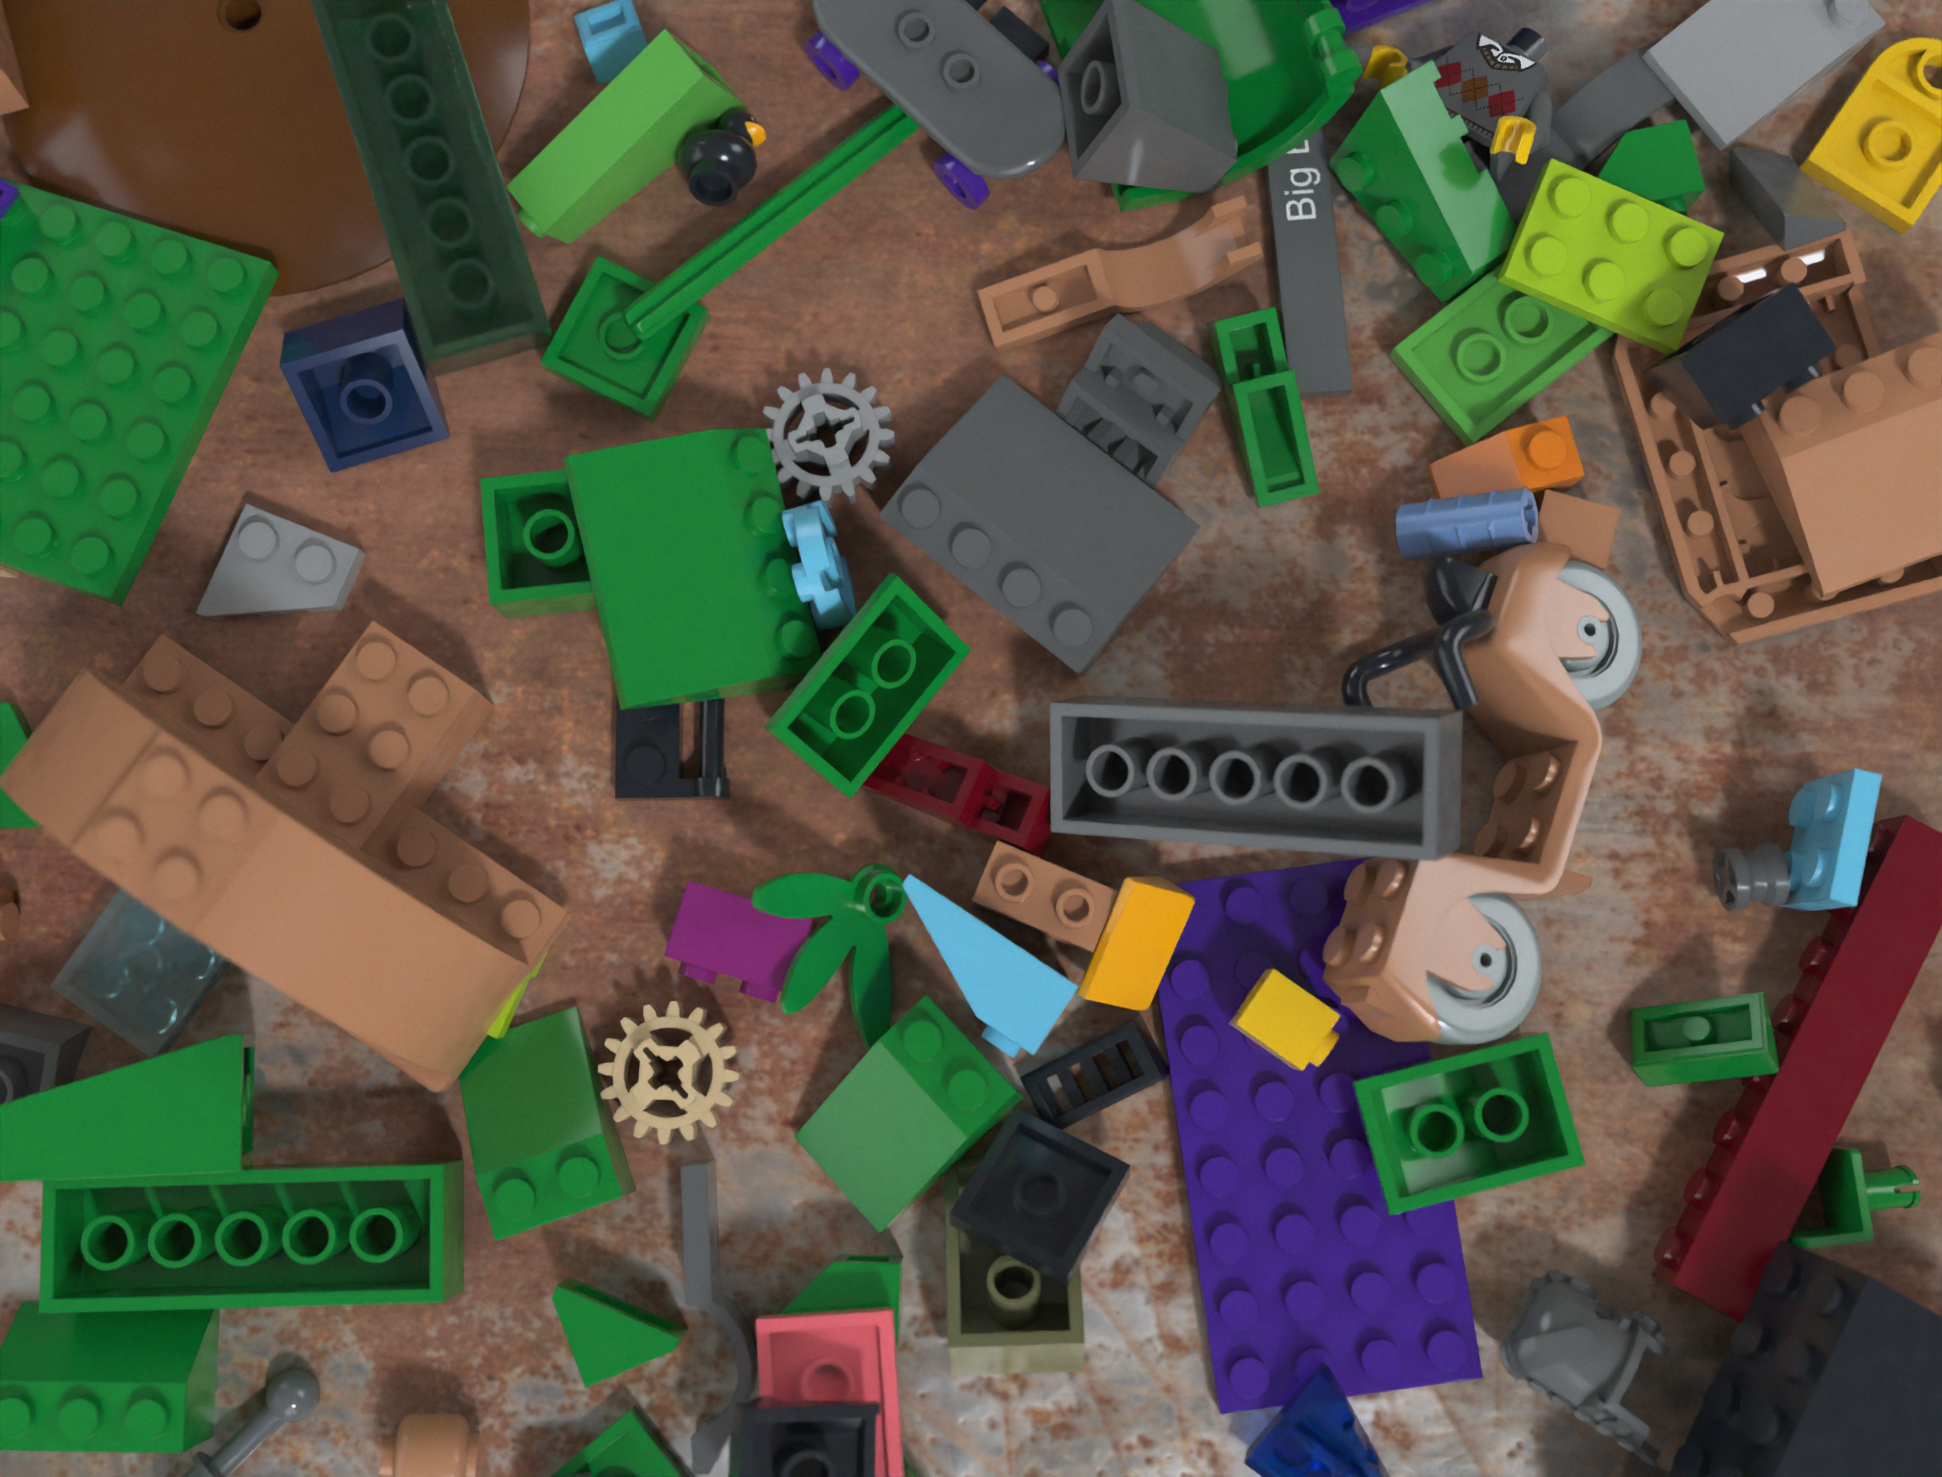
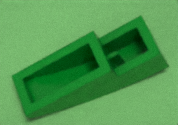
M1265 307L1206 322L1216 369L1223 378L1221 389L1256 506L1262 508L1320 493L1295 371L1288 368L1276 307Z

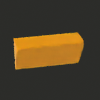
M1161 876L1127 877L1124 879L1080 982L1077 994L1084 999L1132 1010H1147L1151 1005L1195 904L1194 896Z

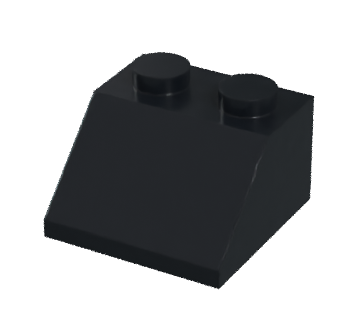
M1793 281L1750 300L1642 373L1655 389L1702 430L1726 424L1728 429L1732 431L1765 411L1766 408L1761 399L1780 386L1788 394L1821 374L1823 371L1817 362L1838 348Z

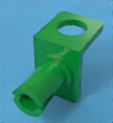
M1833 1147L1818 1176L1825 1226L1792 1230L1786 1243L1801 1249H1812L1874 1241L1870 1212L1916 1207L1920 1201L1921 1191L1901 1192V1189H1894L1901 1186L1919 1185L1916 1174L1906 1165L1864 1172L1861 1154L1858 1149Z

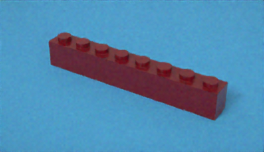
M1908 815L1879 820L1878 823L1872 824L1857 905L1827 909V912L1832 914L1822 936L1815 937L1805 948L1799 961V969L1803 971V974L1793 994L1788 993L1777 1004L1770 1021L1772 1028H1774L1773 1036L1778 1056L1779 1071L1774 1074L1742 1077L1741 1083L1745 1086V1089L1735 1109L1726 1111L1717 1123L1712 1137L1716 1147L1706 1167L1697 1169L1686 1185L1683 1200L1687 1205L1676 1227L1670 1226L1666 1229L1656 1245L1654 1260L1658 1263L1651 1276L1738 1322L1743 1320L1761 1283L1765 1266L1773 1258L1780 1242L1787 1241L1942 927V833Z

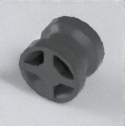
M1775 842L1759 843L1755 845L1752 851L1744 852L1736 846L1717 849L1713 861V877L1718 898L1727 911L1746 909L1750 902L1758 901L1766 907L1785 904L1789 895V872L1785 856L1779 845Z

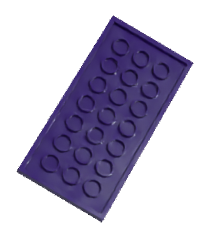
M1375 856L1175 884L1192 894L1195 898V904L1158 986L1157 998L1216 1402L1220 1414L1483 1378L1454 1199L1394 1215L1387 1213L1352 1085L1353 1081L1431 1058L1429 1042H1396L1371 1031L1349 1007L1340 1004L1342 999L1323 980V972L1327 964L1323 959V951L1330 934L1340 925L1347 901L1344 899L1346 882L1358 865L1362 864L1366 859L1375 858ZM1265 970H1277L1341 1015L1332 1030L1339 1034V1038L1328 1056L1318 1067L1309 1062L1303 1071L1292 1069L1229 1024Z

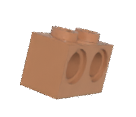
M997 840L972 898V905L1091 954L1094 952L1118 891Z

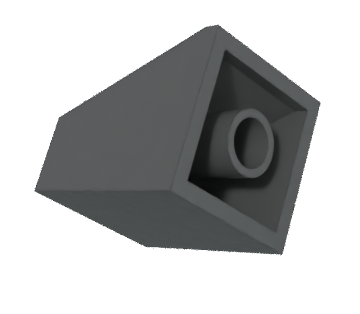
M1105 0L1057 68L1073 178L1208 194L1235 164L1238 150L1237 138L1232 132L1227 105L1228 86L1222 76L1218 50L1134 0Z

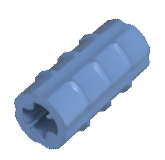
M1526 487L1503 491L1493 489L1489 493L1467 496L1462 493L1459 497L1439 500L1430 498L1429 501L1403 504L1398 508L1396 514L1398 546L1402 556L1408 560L1438 558L1465 553L1472 556L1474 552L1497 549L1504 551L1505 548L1536 543L1538 538L1536 501L1532 491H1529Z

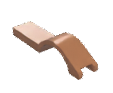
M1244 195L1211 206L1205 216L1190 227L1155 243L1127 250L1106 251L1094 248L977 290L995 349L1001 354L1114 313L1150 310L1178 302L1208 289L1264 258L1259 241L1249 244L1240 218L1241 215L1248 212Z

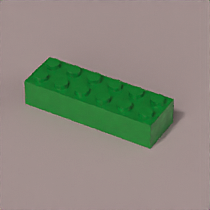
M464 1159L250 1165L241 1172L43 1181L39 1313L442 1303L464 1292Z

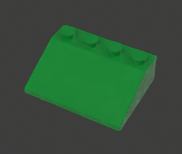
M766 428L710 429L571 454L563 459L621 710L784 692L800 684L822 656L808 601L803 603L800 600L793 579L792 565L799 562L795 547L792 548L789 543L782 520V511L786 509Z

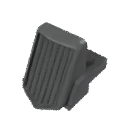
M1117 313L1104 326L1085 366L1070 381L1054 414L1154 490L1186 449L1220 393L1223 378L1215 369L1154 324L1142 321L1134 325L1120 313Z

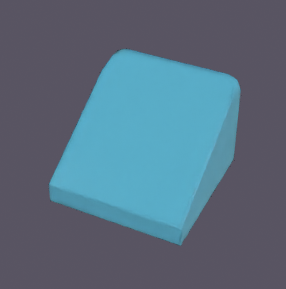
M616 0L574 16L584 50L595 78L599 83L612 81L648 46L632 0Z

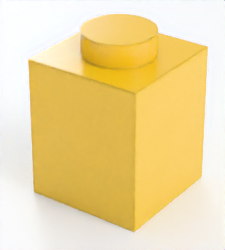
M1267 969L1256 982L1229 1024L1292 1069L1303 1071L1309 1062L1318 1067L1328 1056L1339 1038V1034L1332 1030L1341 1015L1277 970Z

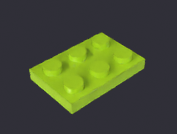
M1551 158L1541 169L1496 281L1668 355L1678 350L1724 233Z

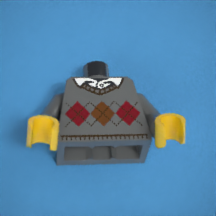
M1521 28L1506 45L1480 31L1471 32L1456 45L1447 46L1418 58H1407L1400 50L1387 45L1373 47L1362 77L1366 80L1372 78L1381 80L1379 90L1433 59L1441 75V78L1434 81L1433 84L1450 118L1458 114L1461 115L1469 132L1460 138L1477 172L1487 168L1494 182L1498 183L1514 157L1517 163L1526 164L1529 154L1544 149L1551 139L1553 100L1546 93L1547 70L1543 64L1539 63L1547 54L1548 46L1544 38L1535 30Z

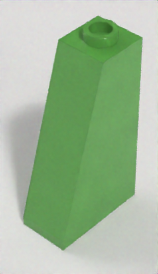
M664 29L506 186L507 190L520 204V207L515 212L521 222L537 237L543 239L548 235L571 244L678 162L680 148L687 141V136L699 131L717 130L720 119L724 114L735 109L744 110L747 106L708 60Z

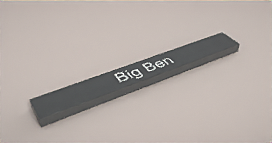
M1325 124L1297 147L1264 166L1280 330L1288 368L1295 371L1300 399L1349 396L1353 390Z

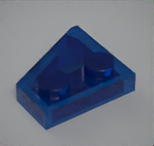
M1323 1362L1316 1367L1248 1447L1244 1464L1261 1477H1390L1332 1370Z

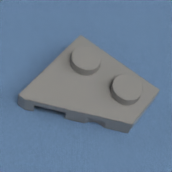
M245 504L196 613L212 621L225 620V617L240 615L258 614L262 617L288 615L293 611L303 610L311 613L342 611L367 554L356 547Z

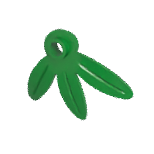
M869 863L857 869L849 881L815 872L798 871L784 873L758 885L752 895L754 908L772 916L805 919L828 915V918L808 936L795 955L783 984L780 998L781 1009L786 1015H791L799 1012L809 1004L832 978L852 948L849 965L851 1008L858 1032L868 1051L890 1029L891 971L884 925L895 921L903 913L907 903V893L902 886L904 882L895 870L887 865ZM875 885L876 896L869 904L870 893Z

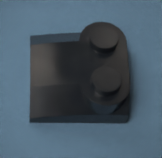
M761 1396L748 1402L736 1403L730 1428L728 1477H875L877 1415H880V1403L877 1401H783L772 1396Z

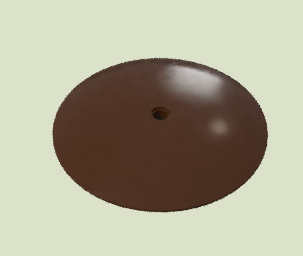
M2 0L29 108L1 115L16 158L34 188L270 261L279 272V276L269 297L318 290L350 280L373 270L415 246L439 227L467 199L486 174L510 130L519 107L527 76L531 43L529 0ZM260 19L254 27L244 30L249 23Z

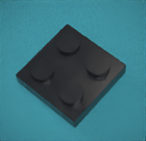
M1014 1106L950 1211V1225L1068 1287L1129 1179L1131 1165Z

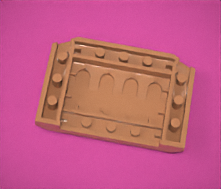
M1846 223L1845 231L1785 252L1775 243L1714 261L1678 348L1750 300L1794 281L1838 348L1817 362L1823 372L1814 379L1882 354L1861 292V288L1867 282V278L1849 223ZM1616 333L1611 362L1682 594L1732 647L1942 591V554L1821 599L1741 434L1743 425L1732 431L1728 429L1726 424L1702 430L1655 389L1642 373L1668 355ZM1780 386L1764 398L1778 394L1780 392H1783L1784 390Z

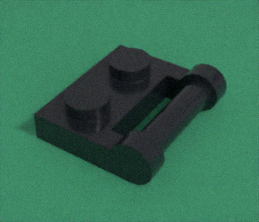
M617 696L615 799L619 801L730 799V779L724 778L725 698L700 701L699 778L683 779L684 703L621 710Z

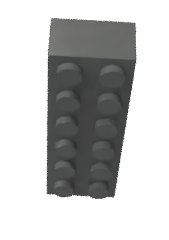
M1082 695L1050 702L1051 832L1438 861L1460 848L1462 710Z

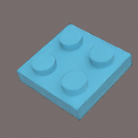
M1855 768L1803 783V788L1796 792L1789 810V823L1795 828L1790 851L1784 854L1789 872L1788 900L1784 905H1780L1781 907L1809 912L1857 905L1882 778L1881 774Z

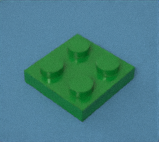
M597 256L544 353L540 364L545 371L654 424L711 316L707 308L694 303L649 339H638L626 326L622 312L624 308L656 285V283Z

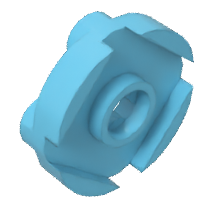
M823 500L782 511V520L789 543L792 548L799 547L802 560L801 563L792 565L793 579L800 600L803 603L810 602L811 612L819 631L848 625L853 616L857 614L855 595L845 555L840 556L833 537L839 535L826 504Z

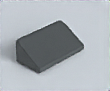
M1745 148L1730 149L1729 184L1784 252L1846 230V221L1790 156Z

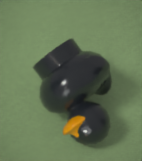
M735 109L727 112L721 117L717 130L693 133L687 136V141L680 148L678 155L680 172L689 183L691 194L699 202L717 207L728 205L737 198L738 191L752 181L757 169L756 153L753 147L759 146L765 141L766 132L747 111Z

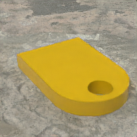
M1911 38L1898 42L1884 50L1862 74L1799 167L1804 173L1901 235L1913 227L1942 184V89L1931 86L1926 81L1923 73L1924 66L1928 65L1942 69V40L1933 38Z

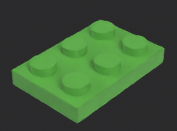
M1504 262L1395 346L1389 355L1466 447L1481 441L1615 333L1497 282L1496 280Z

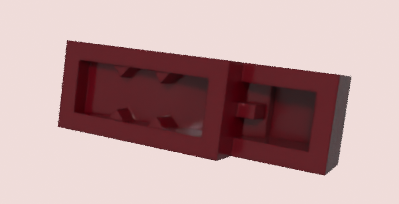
M905 733L860 787L983 838L986 842L996 844L998 840L1040 859L1043 858L1053 834L1051 832L1049 787L993 769L984 760Z

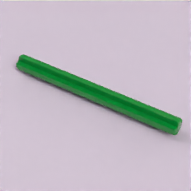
M894 103L890 104L624 308L622 316L628 329L640 340L649 339L918 130L919 126Z

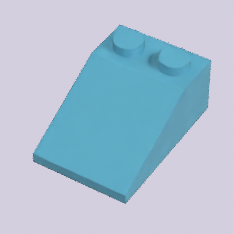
M909 874L902 886L976 1017L988 1024L981 1036L1013 1058L1016 1057L1021 1047L1034 1055L1078 986Z

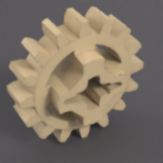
M670 1001L665 1017H662L655 1004L643 1006L644 1023L640 1024L632 1017H624L620 1022L627 1034L624 1040L617 1038L606 1039L604 1045L615 1053L616 1056L614 1062L598 1065V1072L613 1076L614 1085L607 1087L600 1094L602 1099L618 1098L622 1105L613 1116L616 1123L632 1116L637 1120L633 1136L640 1139L645 1137L652 1127L658 1128L659 1144L666 1145L671 1143L675 1134V1128H680L681 1134L688 1142L698 1138L697 1121L701 1120L710 1128H714L721 1123L717 1112L714 1110L717 1104L727 1107L734 1106L737 1099L726 1091L725 1087L727 1082L741 1080L743 1072L728 1068L727 1059L738 1054L740 1049L738 1045L722 1047L719 1039L724 1035L728 1027L724 1022L715 1024L710 1028L704 1026L707 1009L703 1007H697L690 1014L689 1018L684 1017L681 1001ZM664 1028H678L693 1034V1036L686 1039L680 1045H668L661 1036L656 1035L655 1031ZM634 1054L640 1061L639 1082L632 1087L629 1068ZM710 1056L713 1077L707 1093V1089L701 1084L702 1062ZM661 1058L665 1061L677 1059L682 1061L684 1066L677 1073L679 1079L683 1082L681 1084L682 1088L677 1083L666 1085L660 1083L658 1078L664 1072V1068L660 1063ZM659 1100H674L687 1113L680 1116H665L649 1110V1108Z

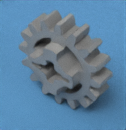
M830 368L823 369L821 383L812 384L804 372L798 374L800 390L793 394L789 389L780 386L777 389V393L783 404L782 407L778 409L765 406L763 410L765 420L773 426V428L766 429L770 447L774 448L771 452L776 470L782 468L777 475L780 488L784 491L795 483L798 484L797 497L799 502L803 504L808 502L814 492L820 493L827 508L832 507L834 494L843 492L848 502L853 504L857 502L854 487L862 483L866 488L874 491L878 485L872 472L873 469L890 470L892 465L890 456L881 450V448L896 446L895 432L882 428L892 421L890 409L888 406L873 409L879 399L877 389L872 385L858 393L856 374L851 372L844 378L842 384L834 383ZM826 402H838L851 408L843 411L826 404ZM804 410L805 414L798 429L788 433L795 417ZM827 429L830 430L837 442L836 445L825 448L818 434ZM869 438L864 455L852 467L850 461L856 447L866 444L865 439ZM814 466L829 472L830 476L814 475L803 469Z

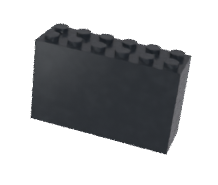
M1781 1241L1773 1258L1763 1270L1761 1283L1743 1320L1734 1330L1730 1348L1714 1381L1707 1387L1703 1395L1702 1406L1684 1443L1674 1455L1672 1468L1667 1477H1942V1317L1867 1274Z

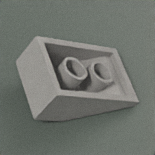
M1710 0L1651 47L1642 58L1717 148L1722 151L1842 68L1886 22L1867 0Z

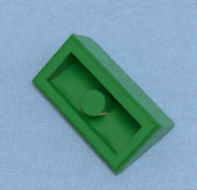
M1763 992L1630 1009L1632 1068L1644 1085L1648 1087L1766 1075L1779 1071L1778 1056L1766 996Z

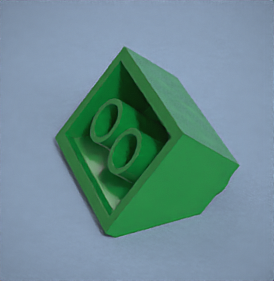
M890 572L764 727L776 741L810 770L851 799L971 649L897 575Z
M39 1300L21 1302L0 1348V1451L184 1453L213 1437L220 1309L39 1313Z

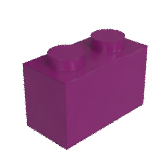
M688 881L664 956L681 961L678 974L715 984L718 973L742 980L739 989L740 993L776 1003L779 992H782L788 969L795 955L808 936L816 929L818 921L812 918L794 919L772 916L755 909L750 899Z

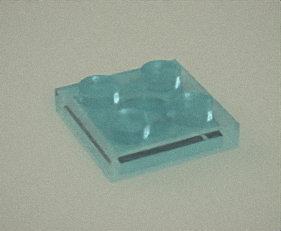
M121 887L50 987L152 1058L165 1054L170 1050L232 961L192 935L185 933Z

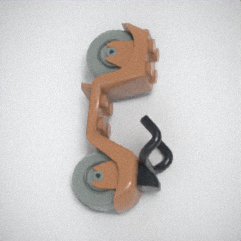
M1537 542L1513 546L1484 561L1477 568L1448 557H1438L1430 560L1426 566L1423 582L1426 603L1438 625L1359 658L1348 667L1343 676L1341 692L1345 706L1373 707L1367 692L1369 681L1434 655L1437 669L1454 709L1463 710L1467 708L1507 759V764L1500 770L1495 779L1493 795L1496 798L1488 823L1483 826L1474 844L1475 855L1452 852L1438 861L1375 857L1366 859L1362 864L1358 865L1346 882L1344 899L1347 901L1340 925L1330 934L1323 951V959L1327 963L1323 972V980L1342 999L1340 1004L1349 1007L1371 1031L1396 1042L1431 1041L1451 1045L1478 1044L1493 1041L1511 1032L1525 1019L1533 1007L1542 980V953L1536 931L1525 912L1515 901H1531L1577 894L1590 888L1592 877L1566 870L1564 867L1602 748L1601 729L1594 711L1612 704L1631 685L1641 660L1642 633L1636 610L1621 586L1602 570L1587 563L1569 560L1571 547L1567 545Z

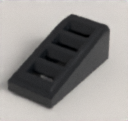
M1138 1016L1024 1074L1020 1079L1040 1119L1062 1130L1162 1081L1169 1074V1070L1145 1021L1141 1016ZM1127 1039L1143 1070L1142 1073L1136 1076L1119 1045V1042ZM1104 1051L1120 1084L1111 1088L1095 1057V1054ZM1080 1063L1096 1094L1095 1097L1087 1100L1071 1066ZM1057 1074L1073 1106L1072 1109L1066 1112L1061 1108L1047 1078Z

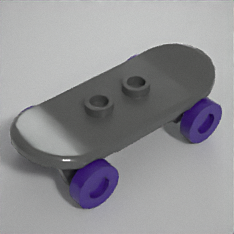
M812 0V10L819 30L803 44V47L815 68L827 81L842 91H846L859 79L860 71L887 98L946 150L933 164V169L944 187L969 209L976 210L990 196L988 186L982 177L1000 180L1019 178L1030 174L1049 162L1063 145L1067 132L1057 70L1044 61L1038 60L1034 63L967 1Z

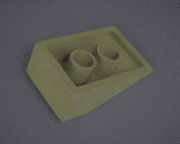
M984 1156L962 1157L945 1173L947 1338L950 1375L1083 1372L1085 1339L1080 1266L1067 1287L950 1225L949 1213Z

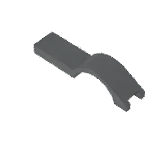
M1663 38L1623 57L1601 72L1564 103L1552 115L1549 144L1544 149L1529 154L1526 164L1517 163L1514 157L1504 176L1498 183L1494 182L1514 224L1521 221L1541 169L1551 158L1585 172L1625 132H1629L1661 108L1668 106L1671 109L1679 103L1642 58L1651 47Z
M716 1159L693 1160L680 1165L686 1305L707 1312L727 1331L737 1353L738 1383L729 1405L721 1414L699 1425V1432L691 1437L693 1475L710 1474L730 1438V1428L736 1403L748 1402L756 1385L758 1371L757 1342L753 1325L735 1300L721 1292Z

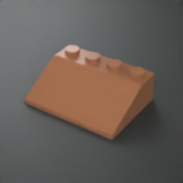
M1942 331L1814 379L1788 394L1783 391L1761 400L1766 408L1765 411L1744 424L1741 434L1821 599L1942 554Z

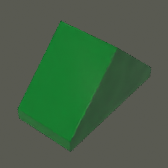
M572 1277L558 1284L552 1295L553 1304L585 1388L673 1352L684 1341L689 1329Z

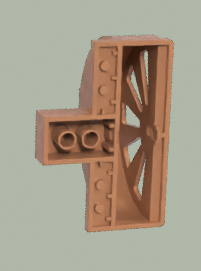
M374 620L296 724L172 639L161 634L124 684L91 667L85 666L0 775V785L8 796L39 825L67 846L76 856L185 933L192 935L259 979L329 1019L432 1092L442 1093L450 1089L488 1034L486 1033L527 975L533 972L573 915L420 810L495 706L475 688Z

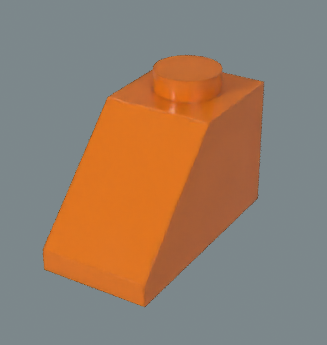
M1567 415L1503 431L1430 463L1427 467L1437 500L1459 497L1462 493L1467 496L1489 493L1493 489L1503 491L1525 487L1532 491L1536 499L1545 489L1565 494L1585 475Z

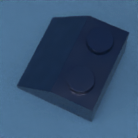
M405 297L284 333L279 366L331 473L450 438V430L428 351Z

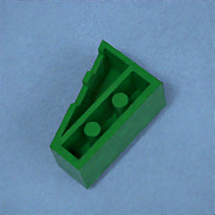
M1433 59L1377 93L1328 165L1339 177L1342 185L1354 195L1376 222L1383 235L1390 239L1413 267L1420 280L1431 289L1444 305L1472 287L1504 261L1517 228L1488 169L1477 172L1460 138L1469 131L1460 114L1450 118L1433 84L1434 81L1441 78V75Z

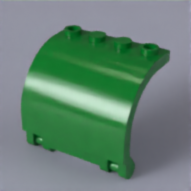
M1038 0L1061 61H1063L1105 0ZM1134 0L1218 50L1222 76L1228 86L1227 105L1232 132L1237 138L1238 150L1235 164L1211 190L1253 173L1288 153L1312 136L1334 116L1356 91L1353 83L1363 72V67L1354 49H1347L1342 36L1346 31V27L1339 10L1332 8L1330 0ZM1110 183L1121 212L1176 202L1203 194Z

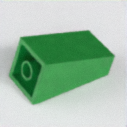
M230 1034L213 1038L0 1104V1183L243 1171L252 1165L254 1160L256 1034Z

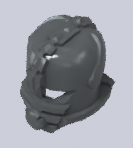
M1558 1269L1548 1270L1540 1278L1535 1277L1530 1283L1528 1295L1522 1298L1518 1311L1508 1325L1507 1336L1501 1340V1361L1507 1373L1516 1381H1524L1537 1393L1546 1395L1565 1412L1573 1414V1416L1583 1422L1586 1421L1588 1425L1603 1435L1610 1436L1620 1446L1627 1450H1632L1650 1465L1655 1464L1660 1452L1645 1440L1650 1427L1621 1406L1619 1401L1627 1390L1642 1356L1668 1355L1670 1348L1663 1344L1665 1337L1660 1333L1661 1326L1659 1322L1643 1312L1634 1311L1629 1314L1620 1307L1606 1309L1595 1302L1599 1291L1591 1283L1577 1276L1561 1273ZM1595 1313L1598 1314V1315L1601 1316V1317H1600V1318H1595Z

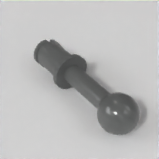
M289 1368L278 1373L268 1385L266 1404L212 1457L198 1451L192 1457L194 1465L182 1477H230L284 1422H298L313 1413L319 1403L321 1394L316 1377L311 1372L302 1368Z

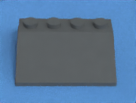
M1004 374L997 379L917 464L878 515L1083 677L1201 528Z

